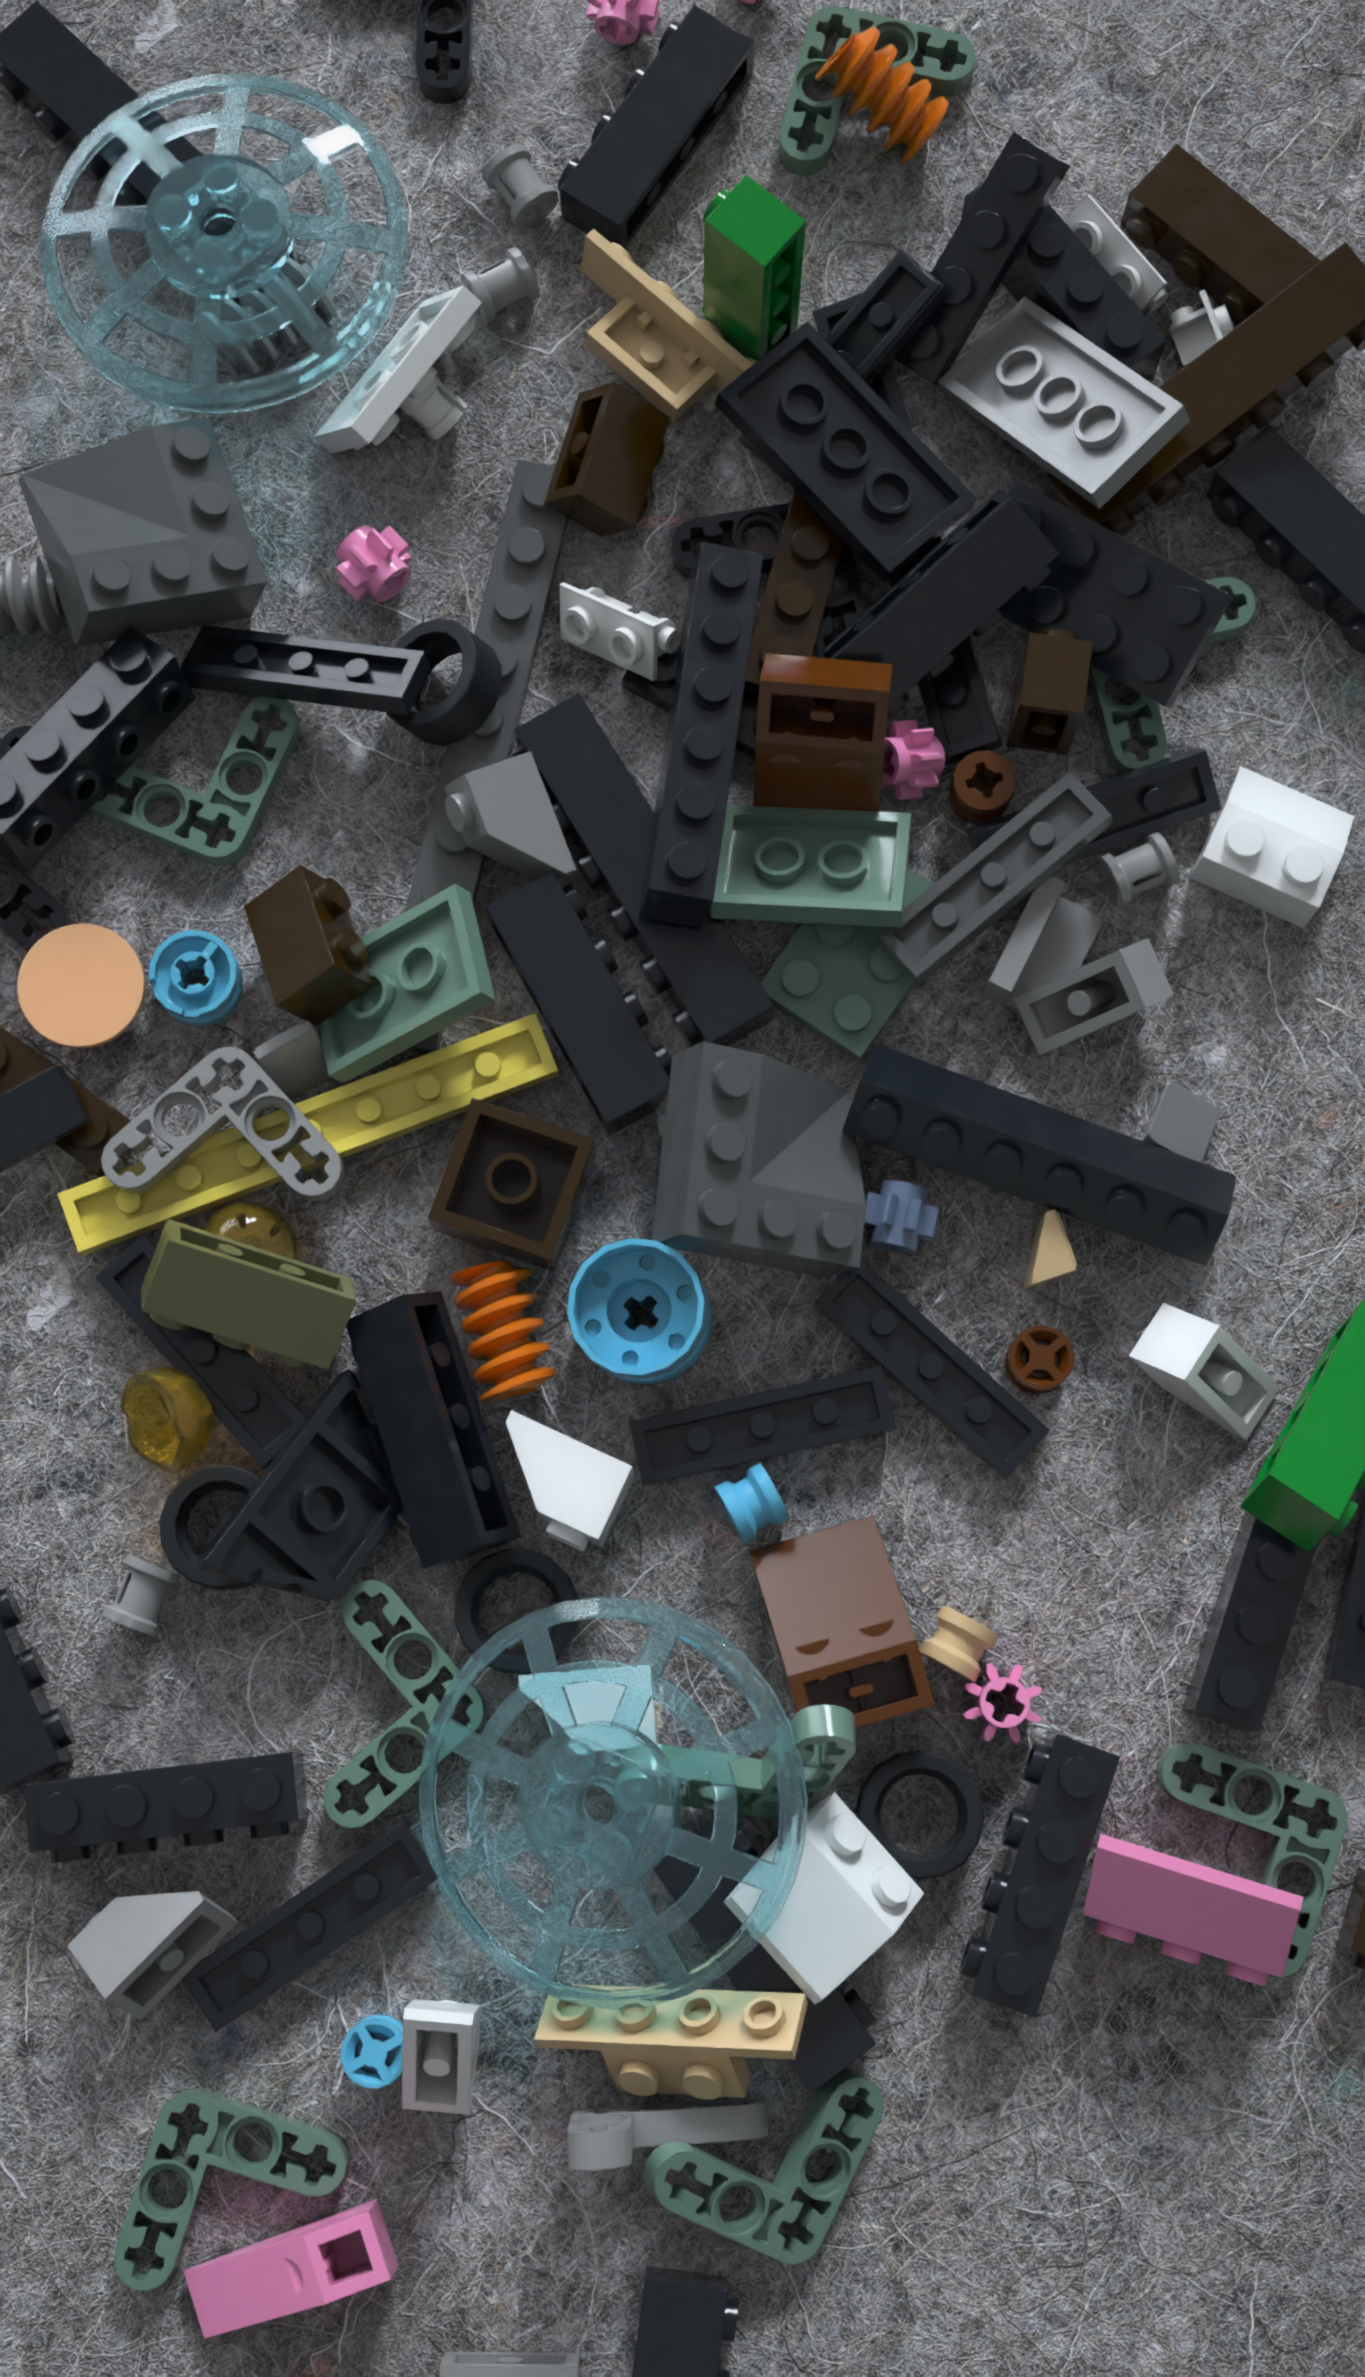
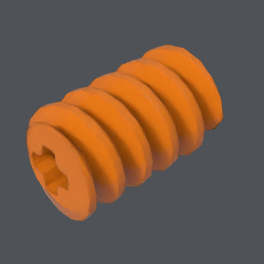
M874 26L859 34L856 32L852 34L824 64L815 76V80L819 82L835 74L838 79L831 96L837 99L852 91L855 97L848 113L853 117L869 108L873 113L865 130L871 134L886 125L890 130L882 147L888 151L903 142L907 147L899 163L902 165L911 159L932 137L940 126L949 103L944 96L925 103L932 88L931 83L927 79H922L908 86L915 70L911 62H904L891 69L897 54V48L893 44H889L874 51L880 36V31Z
M499 1261L465 1268L450 1276L452 1284L469 1287L455 1298L457 1307L466 1311H476L461 1323L463 1332L469 1335L482 1336L467 1348L469 1357L488 1361L473 1373L475 1382L495 1386L479 1398L480 1403L503 1401L540 1389L541 1384L557 1375L555 1368L536 1366L535 1359L551 1350L550 1344L547 1342L530 1341L529 1334L545 1325L543 1318L529 1317L523 1314L525 1308L539 1300L537 1293L520 1292L517 1289L519 1283L532 1276L531 1268L512 1267L511 1262Z

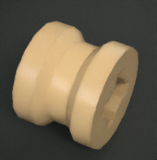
M942 1605L936 1616L938 1628L932 1638L923 1640L919 1648L920 1654L947 1671L971 1683H975L981 1672L978 1663L984 1651L994 1648L1000 1636L966 1615Z

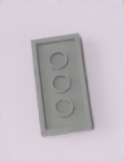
M1025 296L937 381L947 398L1099 509L1190 422L1183 404Z

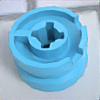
M185 930L168 937L157 947L149 963V981L156 999L174 1020L190 1027H208L225 1020L236 1010L243 995L244 977L238 961L231 949L219 937L208 932ZM195 969H202L205 971L208 983L205 986L197 983L187 987V975Z

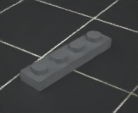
M1069 771L904 908L902 927H881L875 932L878 942L919 986L1111 826L1112 815Z

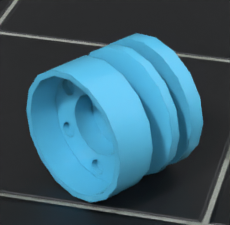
M628 1238L603 1246L582 1263L570 1285L567 1316L575 1341L603 1371L625 1383L655 1385L678 1378L699 1360L710 1339L713 1312L705 1286L697 1273L679 1252L656 1240ZM653 1302L656 1303L652 1312L658 1319L657 1324L652 1329L641 1324L633 1331L631 1328L636 1320L630 1314L631 1309L636 1304L646 1309Z

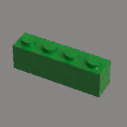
M745 175L731 192L726 189L720 191L710 202L703 216L704 246L702 252L704 254V276L702 283L704 284L702 313L703 319L713 323L719 329L725 341L745 358H752L758 361L797 330L806 220L748 175Z
M1365 1299L1358 1304L1334 1332L1240 1505L1242 1509L1307 1552L1326 1533L1337 1538L1343 1532L1358 1508V1504L1351 1500L1350 1497L1354 1489L1360 1492L1365 1487Z

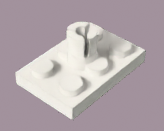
M465 286L422 301L315 434L314 438L331 454L352 448L358 451L364 445L370 444V442L377 446L390 435L399 423L400 417L394 413L398 407L424 428V432L432 440H438L445 435L463 414L462 411L466 409L467 404L458 395H454L440 381L437 371L432 365L445 349L449 353L453 352L471 334L475 325L469 319L482 302Z

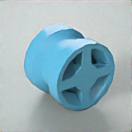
M761 1463L749 1468L746 1478L734 1484L725 1481L714 1487L727 1516L743 1544L756 1539L758 1530L768 1524L780 1526L790 1520L778 1491Z
M374 2014L363 2018L347 2032L341 2044L340 2059L344 2072L352 2082L364 2088L378 2089L390 2085L402 2074L403 2024L401 2021L390 2015ZM372 2032L374 2038H380V2039L384 2040V2042L381 2041V2040H379V2039H373V2037H372V2035H371L370 2033Z

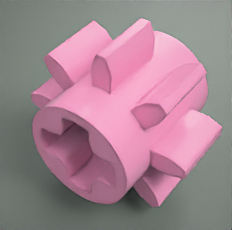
M587 0L590 3L586 13L587 18L595 19V30L602 38L611 43L619 45L632 44L636 41L639 31L647 35H652L660 12L658 8L660 0Z
M368 525L355 529L342 541L336 553L337 559L341 562L336 567V571L341 575L338 582L357 602H360L367 594L378 602H385L393 598L405 587L411 577V569L406 565L412 559L406 552L409 545L390 525L380 534L375 528H371Z
M916 719L893 721L890 723V732L886 733L881 791L895 790L897 800L922 797L923 788L938 786L937 778L941 775L945 766V752L940 740L934 736L935 730L933 728L918 729Z
M992 1663L985 1664L983 1672L987 1680L981 1686L975 1683H964L962 1686L967 1693L975 1696L974 1708L961 1714L962 1719H975L979 1717L985 1723L981 1732V1740L989 1742L994 1737L997 1728H1005L1006 1735L1012 1743L1020 1742L1018 1724L1023 1720L1030 1723L1041 1722L1042 1718L1029 1709L1030 1698L1038 1696L1042 1692V1688L1036 1686L1025 1688L1018 1682L1022 1675V1666L1019 1664L1014 1665L1009 1670L1007 1677L999 1678L997 1670ZM1007 1685L1012 1689L1009 1700L1017 1705V1710L1015 1714H1002L998 1721L992 1718L994 1706L986 1701V1696L988 1692H1001Z

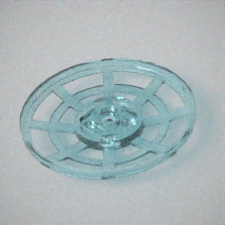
M246 73L211 74L172 82L137 97L110 114L83 139L63 166L49 196L41 229V265L46 291L64 332L82 357L109 381L139 398L172 409L200 413L244 412L276 405L314 389L342 371L368 346L388 318L401 289L408 258V220L399 181L385 151L368 129L341 105L311 88L276 77ZM211 93H225L221 111H207L184 116L164 124L150 133L136 122L144 115L179 100ZM252 93L279 96L309 106L338 122L341 126L310 140L302 132L280 120L247 111ZM217 128L213 154L198 156L180 163L163 146L168 141L187 133ZM244 129L272 136L294 149L268 167L253 159L239 155ZM114 136L129 148L106 176L97 195L94 209L61 213L76 179L95 153ZM360 145L367 154L381 184L386 207V229L349 221L344 188L334 166L329 161L330 158ZM141 161L161 179L153 189L146 205L113 207L123 183ZM313 169L318 175L326 193L329 217L293 212L284 186ZM224 216L235 220L233 228L222 236H212L204 232L208 222L216 217ZM144 231L151 257L124 281L113 261L109 234L110 232ZM91 234V247L95 266L105 289L111 296L84 323L74 310L62 282L57 257V239ZM294 239L325 242V247L316 267L306 281L296 289L281 272L293 248ZM346 246L383 254L380 270L368 297L351 321L334 336L313 310L312 306L321 298L334 280L344 258ZM166 279L177 289L196 297L194 322L166 315L146 304L143 299ZM262 288L276 304L272 309L251 318L230 323H220L221 303L224 299L244 296ZM128 315L136 323L159 336L180 343L192 344L191 382L170 379L143 370L113 353L103 342ZM292 323L314 351V353L300 362L266 376L239 382L217 383L218 346L235 345L257 340L279 331Z
M601 1596L564 1601L528 1613L495 1633L469 1657L447 1687L431 1721L421 1759L419 1808L424 1845L434 1878L452 1914L474 1943L504 1971L535 1990L572 2004L612 2010L651 2007L685 1997L725 1975L756 1948L779 1917L796 1881L805 1846L808 1800L803 1761L799 1749L795 1746L792 1726L769 1683L748 1657L714 1628L681 1610L645 1599ZM602 1618L632 1621L652 1627V1630L635 1666L624 1662L590 1660L572 1662L558 1667L548 1628L563 1622ZM678 1639L697 1649L725 1673L746 1699L757 1721L719 1737L712 1723L695 1702L674 1684L661 1677ZM523 1640L533 1678L520 1685L500 1704L486 1723L481 1735L452 1719L451 1717L459 1700L477 1675L501 1652L518 1641ZM593 1681L625 1686L612 1721H591L577 1724L564 1686ZM539 1698L552 1736L528 1760L498 1744L502 1735L516 1716ZM651 1698L659 1702L678 1718L693 1737L697 1747L667 1759L662 1750L649 1737L638 1731ZM442 1745L471 1762L467 1777L466 1810L473 1846L449 1857H446L441 1841L436 1806L437 1768ZM765 1747L769 1748L775 1767L780 1804L778 1842L773 1862L733 1849L737 1829L738 1803L735 1779L730 1763ZM489 1772L519 1787L518 1812L520 1825L493 1837L490 1836L485 1807L486 1783ZM705 1773H709L714 1800V1823L711 1840L679 1828L681 1819L679 1785ZM592 1786H599L605 1789L613 1799L614 1813L607 1824L594 1821L586 1811L585 1797ZM531 1850L537 1860L551 1874L556 1876L545 1911L537 1907L518 1889L505 1872L501 1863ZM667 1854L700 1867L701 1869L696 1879L684 1895L665 1912L658 1915L641 1877L652 1871ZM484 1871L490 1885L506 1906L527 1925L539 1931L531 1967L518 1960L490 1935L468 1906L457 1885L458 1882ZM722 1876L761 1889L762 1892L753 1911L732 1939L708 1960L688 1970L669 1933L680 1928L703 1907L717 1888ZM581 1889H615L632 1926L600 1930L571 1924ZM565 1944L576 1948L598 1951L631 1949L643 1945L663 1982L644 1988L602 1990L574 1986L557 1980V1975Z

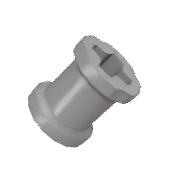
M516 144L496 154L485 166L482 178L489 188L499 191L511 208L512 222L517 228L523 229L531 227L547 217L555 208L559 199L557 198L558 192L554 186L544 184L530 164L532 156L526 146Z
M517 247L506 250L505 259L476 274L471 270L461 274L462 285L482 302L475 313L486 325L495 321L496 312L523 298L533 301L539 297V287L534 273Z
M1158 832L1147 836L1146 844L1116 857L1108 853L1101 856L1100 861H1098L1103 882L1112 900L1119 908L1130 905L1133 896L1162 883L1167 887H1171L1180 882L1179 869L1174 855L1164 837Z
M127 1554L124 1561L128 1568L114 1604L105 1606L102 1616L136 1631L156 1636L159 1625L155 1620L170 1585H177L181 1574L140 1557Z

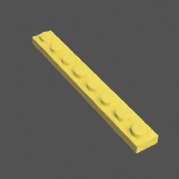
M534 1013L294 1105L333 1146L340 1159L466 1112L472 1097L489 1103L558 1077L559 1072L538 1017ZM283 1109L256 1118L254 1125L256 1135L267 1141L278 1140L283 1137L289 1129V1115ZM232 1127L214 1134L155 1187L146 1192L137 1194L124 1192L116 1187L105 1175L57 1193L77 1251L82 1256H86L165 1226L167 1219L178 1221L284 1180L236 1127ZM306 1132L302 1134L293 1149L276 1157L279 1162H283L286 1155L290 1152L300 1163L304 1172L326 1165L330 1161L325 1157L322 1161L315 1162L302 1149L299 1143L310 1138ZM142 1162L123 1168L119 1175L121 1176L125 1172L130 1171L138 1177L147 1168Z

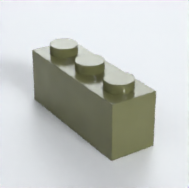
M171 1219L166 1221L141 1287L142 1311L149 1313L150 1318L156 1323L174 1330H185L187 1326L210 1332L216 1341L234 1349L245 1350L249 1348V1345L273 1352L275 1358L282 1363L299 1369H307L312 1364L329 1370L356 1303L352 1278Z

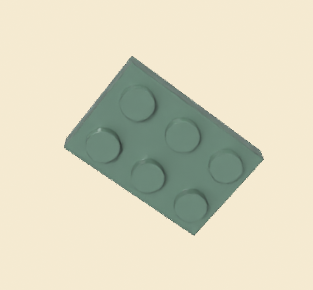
M727 805L714 899L710 907L711 918L902 927L911 838V813Z
M909 869L907 870L904 908L932 886V884ZM802 923L760 984L774 1007L860 1063L911 990L915 981L878 942L875 932L881 926Z
M453 884L361 937L368 952V958L365 962L374 986L318 1025L328 1076L346 1083L496 1001L469 891L457 884Z

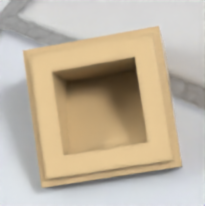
M1055 1209L1045 1212L1037 1219L1024 1280V1290L1067 1277L1076 1271V1267H1078L1059 1211L1056 1212Z

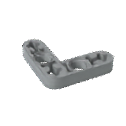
M231 1046L218 1048L203 1058L112 1137L104 1147L101 1157L102 1169L107 1178L116 1187L132 1194L143 1193L155 1187L230 1121L294 1193L305 1200L313 1202L327 1200L338 1192L345 1177L344 1164L333 1146L250 1055L242 1049ZM227 1065L232 1070L244 1066L245 1068L239 1074L244 1083L243 1086L237 1091H234L229 1086H225L215 1093L211 1098L220 1108L211 1114L202 1098L192 1092V1090L201 1084L208 1095L221 1083L217 1071L222 1066ZM178 1104H189L194 1106L199 1112L198 1126L187 1136L176 1137L170 1135L165 1129L164 1120L166 1114L172 1107ZM267 1108L283 1109L288 1113L290 1119L289 1129L286 1134L273 1141L263 1140L258 1137L254 1126L258 1115ZM150 1127L153 1128L157 1137L172 1149L163 1157L160 1150L155 1146L142 1158V1163L147 1168L143 1174L137 1177L134 1173L127 1171L121 1176L119 1175V1172L125 1166L120 1158L124 1151L130 1149L133 1153L139 1154L152 1144L151 1140L143 1134ZM305 1132L310 1138L299 1144L309 1157L315 1162L322 1161L325 1157L330 1160L324 1167L328 1178L320 1185L313 1179L307 1180L304 1184L299 1182L305 1172L290 1152L286 1155L283 1162H279L276 1159L277 1156L293 1149Z
M751 2097L596 2107L574 2111L567 2128L569 2168L572 2170L593 2171L626 2167L633 2162L634 2148L656 2147L671 2141L701 2144L744 2141L767 2137L769 2135L767 2099Z

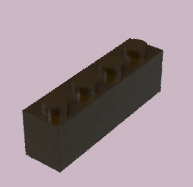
M1178 144L1129 193L1121 224L1126 227L1129 236L1136 244L1144 249L1154 250L1172 265L1175 274L1185 284L1192 287L1198 286L1201 290L1205 289L1207 295L1215 300L1218 306L1225 304L1232 321L1236 324H1241L1321 261Z

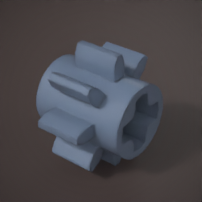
M884 1180L882 1181L880 1195L866 1192L864 1228L872 1229L869 1244L878 1249L893 1253L914 1255L917 1252L919 1240L932 1242L936 1232L940 1208L927 1205L929 1190L909 1182Z

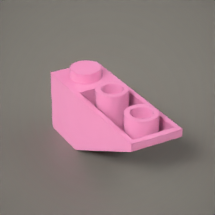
M374 2199L188 2268L183 2273L203 2337L206 2339L325 2305L392 2279L399 2264L378 2199Z

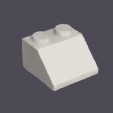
M1240 766L1189 878L1304 928L1321 906L1344 854L1354 816Z
M511 1410L505 1423L537 1512L544 1521L549 1523L545 1532L549 1533L548 1536L581 1552L585 1551L588 1542L603 1547L634 1480L633 1467Z
M834 1792L786 1825L725 1899L724 1903L815 2005L827 1997L895 1934L921 1899L924 1892Z

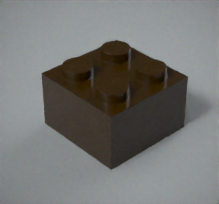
M472 1097L428 1217L434 1231L554 1272L597 1154L595 1140Z

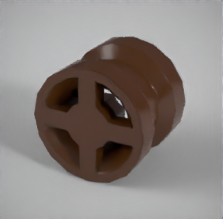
M976 751L965 756L956 767L949 789L950 804L955 814L963 821L974 825H980L1000 818L1006 812L1015 788V773L1010 763L1000 754L991 751ZM980 775L991 783L995 782L996 785L990 786L988 783L983 782Z
M1045 1325L1032 1326L1021 1332L1008 1347L1004 1359L1005 1372L1010 1382L1021 1392L1031 1395L1047 1394L1058 1388L1071 1373L1074 1364L1073 1347L1068 1338L1059 1330ZM1034 1370H1037V1371H1046V1373H1047L1049 1376H1047L1044 1372H1036V1371H1034Z

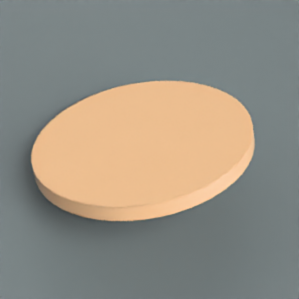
M80 923L57 928L43 936L33 945L21 964L17 981L19 1003L26 1019L39 1034L58 1045L83 1049L108 1043L129 1028L142 1007L146 984L141 961L125 939L105 927Z

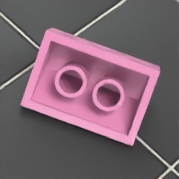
M1100 1834L1083 1915L1098 1919L1094 1931L1098 1934L1130 1944H1134L1137 1932L1163 1940L1160 1949L1161 1954L1199 1965L1202 1953L1229 1961L1226 1970L1227 1975L1266 1987L1269 1974L1280 1978L1283 1977L1304 1897Z

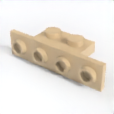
M595 229L585 236L580 271L618 302L613 309L587 332L585 346L660 411L668 415L673 422L683 415L713 385L722 390L757 362L752 358H745L724 340L723 335L713 323L706 319H699L679 302L678 297L667 284L662 281H655L638 267L630 254L621 245L614 242L610 243Z
M551 1983L534 2041L537 2048L600 2050L618 2091L629 2092L637 2096H651L655 2093L692 2095L705 2100H712L718 2097L745 2098L751 2074L744 2057L795 2060L808 2000L805 1993Z

